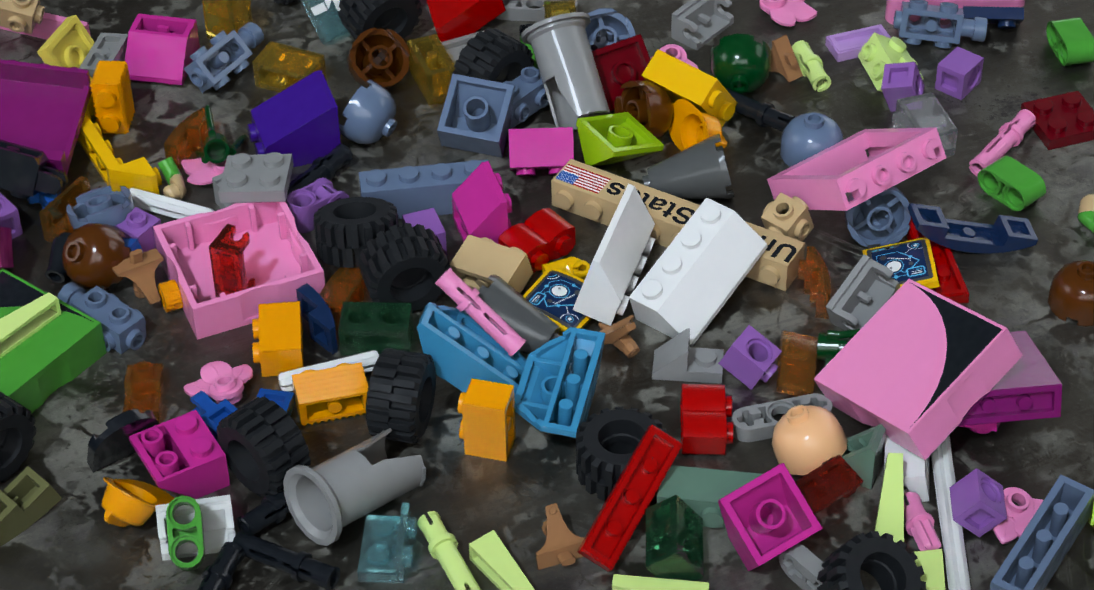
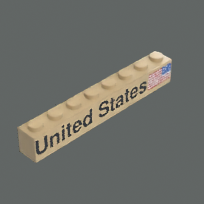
M570 159L551 180L552 206L609 226L628 183L635 186L655 223L650 237L656 239L655 244L666 248L700 205ZM746 222L768 246L746 277L786 291L803 269L805 242Z

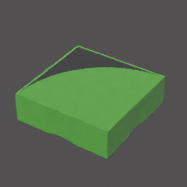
M2 268L0 270V319L47 294V292ZM59 300L61 315L0 359V391L27 408L31 413L43 405L54 391L74 380L107 353L101 322Z

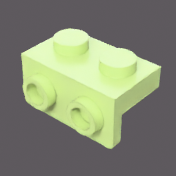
M874 32L868 42L863 45L858 58L877 91L882 92L881 86L885 64L916 61L909 55L906 50L907 45L901 39L894 36L889 38Z

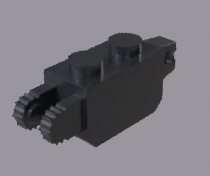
M0 139V188L9 190L12 196L30 198V196L33 197L38 192L58 194L69 181L65 172L47 166L48 158L43 151Z

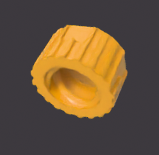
M173 279L159 283L158 292L165 312L183 308L182 296L177 282Z

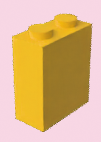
M657 49L641 75L646 81L654 82L664 88L672 104L678 99H686L700 112L711 114L718 118L721 127L732 118L738 102L717 78Z

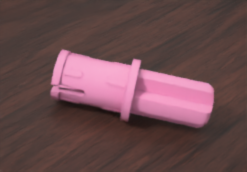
M916 492L904 493L909 502L907 506L904 501L905 529L907 533L914 537L920 551L939 549L942 544L934 529L935 521L932 515L925 511L921 499Z

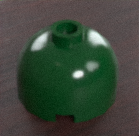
M750 34L724 36L719 40V45L715 46V48L713 45L711 48V74L725 88L740 94L754 92L769 77L772 51L766 42L763 41L762 45L754 41V36Z

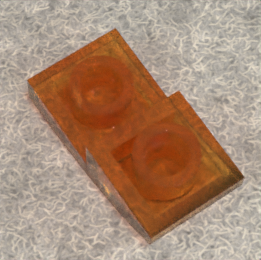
M205 108L197 110L183 120L164 143L165 157L172 156L179 170L182 167L181 160L189 159L192 151H203L204 141L209 136Z
M807 246L806 260L799 259L798 279L804 280L803 294H810V303L816 304L815 318L829 319L826 305L831 300V281L828 268L814 246Z
M340 267L327 281L320 296L327 303L328 307H331V311L347 312L351 310L352 306L364 300L363 288L366 285L360 273V268Z
M782 331L779 349L782 352L777 360L779 369L776 392L796 396L812 394L816 371L817 337Z
M143 361L134 365H127L124 381L126 396L123 412L138 409L140 413H145L146 410H151L160 424L163 394V363L152 364L151 362Z

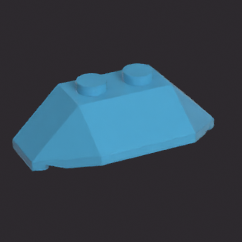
M429 302L424 308L417 325L423 354H429L433 358L436 375L462 392H467L472 378L514 385L515 397L526 363L523 355L517 351L510 357L508 352L463 311L460 312L457 308L445 305L437 306L436 303Z
M570 327L562 332V336L548 341L528 354L515 394V412L539 431L576 438L579 426L587 420L596 390L605 333Z

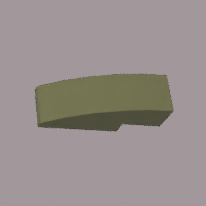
M29 466L3 491L0 490V546L28 529L62 499L56 490Z

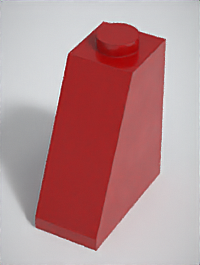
M426 0L440 42L475 33L506 11L502 0Z

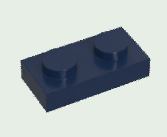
M963 6L962 8L964 18L984 17L987 18V23L998 24L997 28L1000 29L1016 28V24H1020L1024 20V8Z

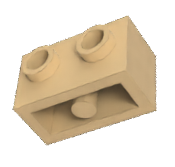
M468 235L450 262L452 271L471 289L475 287L478 291L482 285L489 288L493 281L488 279V277L496 274L521 294L533 274L527 253L517 247L509 248L497 244L486 237L479 238Z

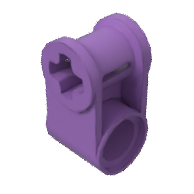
M322 177L301 189L289 193L287 205L295 218L298 232L307 233L314 230L313 218L319 208L331 202L349 198V196L344 191H337L333 188L330 180Z

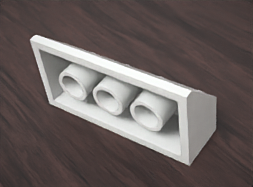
M629 183L593 258L573 307L574 311L611 326L616 314L623 316L629 302V296L627 295H631L639 279L637 276H640L656 240L650 237L655 223L635 186Z
M706 197L629 296L635 319L671 338L690 328L689 347H693L768 248L767 243L734 210Z

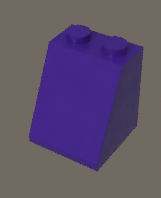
M322 70L311 73L250 110L252 123L247 124V130L251 143L256 142L254 143L256 155L272 152L292 154L293 167L311 164L315 159L324 157L341 144L338 107Z

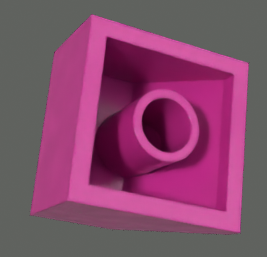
M573 127L508 129L510 171L516 170V176L536 175L535 170L548 169L549 175H557L570 159L574 160Z
M784 463L779 464L718 500L728 537L748 571L761 566L823 529Z

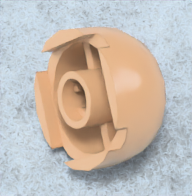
M798 405L789 409L775 425L772 437V447L778 464L784 463L791 475H807L823 470L824 466L822 463L832 457L834 462L842 457L847 449L848 442L844 430L835 415L825 408L811 405Z

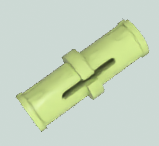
M800 40L792 45V49L804 77L807 76L815 91L816 89L818 92L827 90L831 85V78L825 72L821 58L813 53L807 41Z

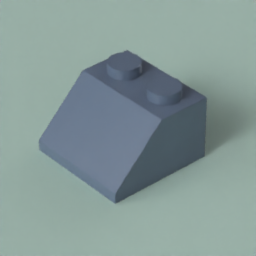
M452 74L437 128L441 146L502 158L509 135L508 129H510L515 86Z

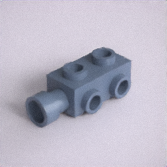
M910 0V2L902 1L901 11H895L893 28L898 29V36L904 38L903 41L907 44L920 45L922 40L934 41L933 45L936 47L951 48L952 43H960L961 36L971 37V41L984 42L987 32V18L974 17V19L964 18L963 9L958 8V5L954 3L942 2L938 6L929 5L925 0ZM911 15L920 16V19L916 22H913L909 19V17ZM941 18L950 19L947 25H941L939 21Z
M248 22L238 30V34L235 30L228 34L222 30L209 40L213 46L208 50L203 45L189 56L192 62L184 70L189 75L191 82L202 93L212 86L217 91L231 80L227 74L233 71L236 75L250 64L247 61V58L253 54L250 49H254L263 42L264 34L261 28L253 22Z
M534 66L523 68L521 75L513 81L503 82L515 86L510 129L524 122L529 116L549 104L539 69Z
M69 282L61 288L57 296L59 300L101 322L106 351L109 352L114 349L123 354L128 349L137 350L143 345L147 336L146 320L139 310L132 309L121 302L116 295L106 292L99 286H95L86 292L85 289L76 283Z

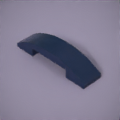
M910 203L908 206L916 229L929 240L950 249L969 253H1004L1025 249L1036 245L1038 242V238L1028 218L999 215L994 225L946 219L941 208L937 206Z

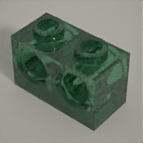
M343 302L338 329L341 355H355L376 350L380 356L386 348L411 351L413 335L412 303Z
M676 494L646 508V568L657 578L697 581L704 578L703 518Z

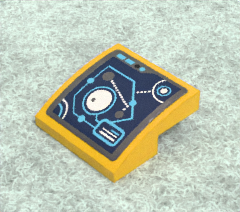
M926 237L862 250L863 255L869 256L870 259L892 270L894 274L891 278L898 281L900 287L908 279L929 289L940 287L930 241Z
M549 267L523 295V297L560 327L558 334L561 336L562 332L570 327L583 329L592 319L573 310L584 280L566 271Z

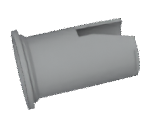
M584 12L565 13L546 18L534 23L521 33L522 42L531 45L556 128L573 127V131H577L576 122L578 118L589 117V114L610 113L585 30L591 23L590 16Z
M392 429L383 430L381 433L313 468L296 465L286 471L283 485L288 509L297 526L309 539L316 544L328 546L339 539L342 527L418 486H423L426 480V467L424 466L422 456L414 455L388 459L385 452V439Z

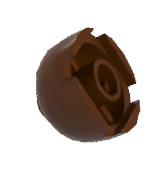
M370 28L360 33L350 46L347 58L349 71L354 80L365 88L369 87L367 81L370 79L385 89H389L398 84L407 74L410 66V51L404 39L395 31Z
M635 80L622 84L620 89H625L622 95L615 99L614 114L629 112L657 139L661 138L670 128L673 118V105L667 91L651 81Z
M88 223L75 229L68 236L62 252L63 267L70 279L81 287L92 289L95 286H99L105 291L109 290L107 287H110L113 283L118 284L124 277H117L112 267L117 266L124 259L130 257V247H125L122 238H126L124 232L116 226L100 223Z
M1081 260L1070 262L1054 275L1050 286L1048 304L1051 311L1059 319L1066 322L1068 317L1078 320V326H1094L1093 261Z

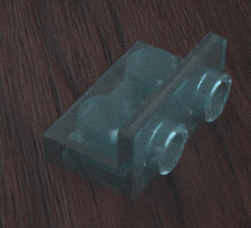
M402 503L400 516L366 515L357 571L358 582L404 583L406 568H412L414 549L413 545H409L410 539L416 540L417 517H411L410 503Z

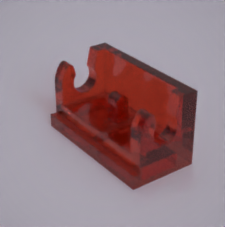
M227 224L209 245L216 297H220L219 293L222 292L228 295L256 286L254 278H251L247 284L243 251L250 243L249 233L246 232L240 240L234 241L236 226Z
M837 455L795 481L815 515L840 498H848L853 495L864 480L840 455Z

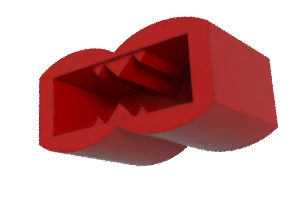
M543 208L532 214L524 223H518L504 231L499 236L498 242L500 245L509 248L517 247L527 253L534 273L542 270V264L565 256L572 251L576 245L575 227L552 209Z
M681 384L680 421L681 443L683 444L681 447L682 454L725 455L726 444H733V422H727L726 417H732V396H725V385Z

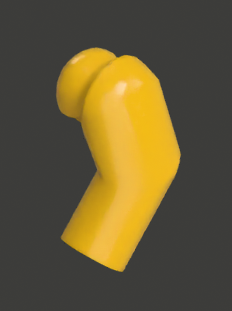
M571 256L542 264V273L549 267L585 280L591 265L585 260Z

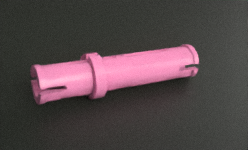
M1022 109L1012 121L1004 123L999 128V134L969 162L970 171L978 177L979 171L1003 157L1012 147L1018 146L1023 141L1024 134L1036 124L1035 115L1027 109Z
M451 268L446 270L434 283L457 304L456 308L460 312L464 310L508 352L510 357L526 342L524 338L478 296L480 292L475 287L471 289Z

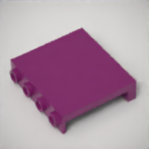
M0 59V139L43 151L48 158L47 166L56 168L59 171L62 170L67 175L92 93L89 71L77 67L68 68L51 66L44 63L34 64Z
M1026 331L1010 332L1023 356L989 393L984 395L969 409L958 426L1061 417L1062 383Z

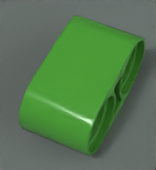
M1080 17L1054 20L1047 23L1046 34L1048 43L1062 66L1094 62V38Z
M1009 156L999 158L978 173V182L982 190L1014 211L1023 210L1046 193V185L1042 177Z
M179 496L169 503L166 511L169 555L176 567L184 571H191L197 569L205 558L203 517L201 508L195 499L189 496ZM189 505L195 510V517L188 524L177 523L174 520V512L179 506ZM187 542L195 544L198 548V555L193 561L188 563L182 562L177 558L179 546Z

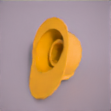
M678 99L672 104L673 118L668 131L671 140L681 151L717 134H720L721 142L715 143L716 147H727L728 142L722 135V127L718 118L714 115L700 112L686 99Z
M103 478L107 486L101 506L105 510L104 521L118 527H126L128 525L142 526L155 512V505L168 504L174 499L166 491L142 481Z

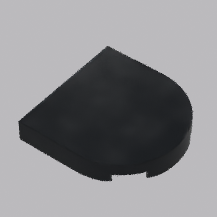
M138 409L125 411L106 422L108 429L100 434L98 438L95 434L92 435L88 443L87 463L93 473L136 453L129 441V436L159 424L151 410H146L145 413H140Z

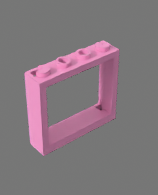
M937 127L864 129L768 178L767 181L774 200L781 192L790 198L796 196L802 199L808 205V210L847 211L946 159V155ZM852 192L854 200L848 202L846 193Z

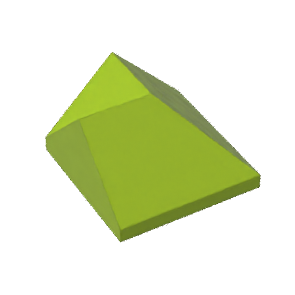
M629 112L578 118L576 122L585 164L593 167L614 164L663 151L664 144Z

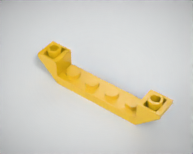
M90 96L78 141L106 185L111 186L112 192L121 191L120 186H125L128 189L134 187L160 194L158 186L162 185L161 175L156 167L152 168L145 157L123 163L120 157L115 158L110 141L108 139L103 140L98 123H92L91 116L95 115L96 112L94 111L93 97Z

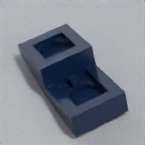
M306 283L296 289L297 300L300 301L301 315L309 322L311 339L333 355L338 352L336 326L332 312L320 294Z

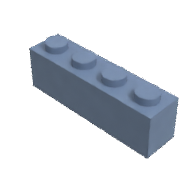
M470 160L466 162L438 163L435 165L406 166L403 168L374 169L359 172L361 197L379 198L391 202L397 208L398 219H402L404 214L434 208L437 215L453 214L452 193L482 162L489 160Z
M1060 475L992 579L990 590H1044L1090 518L1094 501V489Z

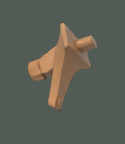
M787 35L773 40L770 72L780 73L789 83L802 77V72Z
M156 248L143 252L142 249L131 251L129 258L112 267L117 277H126L133 281L136 297L139 299L146 298L150 305L161 301L155 282V270L164 261V258Z
M633 315L614 324L612 323L611 326L599 322L598 326L601 329L599 332L605 333L604 345L613 344L628 358H633L640 351L638 345L628 335L636 329Z
M557 503L545 506L547 521L543 522L541 528L546 536L544 546L536 552L537 568L541 570L558 564L562 566L572 565L576 562V559L584 557L577 551L585 537H579L569 530Z

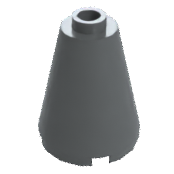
M720 134L713 135L647 168L648 175L642 176L644 185L682 199H706V197L709 199H729L735 197L733 189L726 190V187L732 185L723 146L716 147L715 143L721 142Z
M496 274L488 277V279L493 281L489 288L482 285L479 289L480 293L478 296L526 340L518 350L519 352L530 354L548 341L561 336L558 334L560 327Z

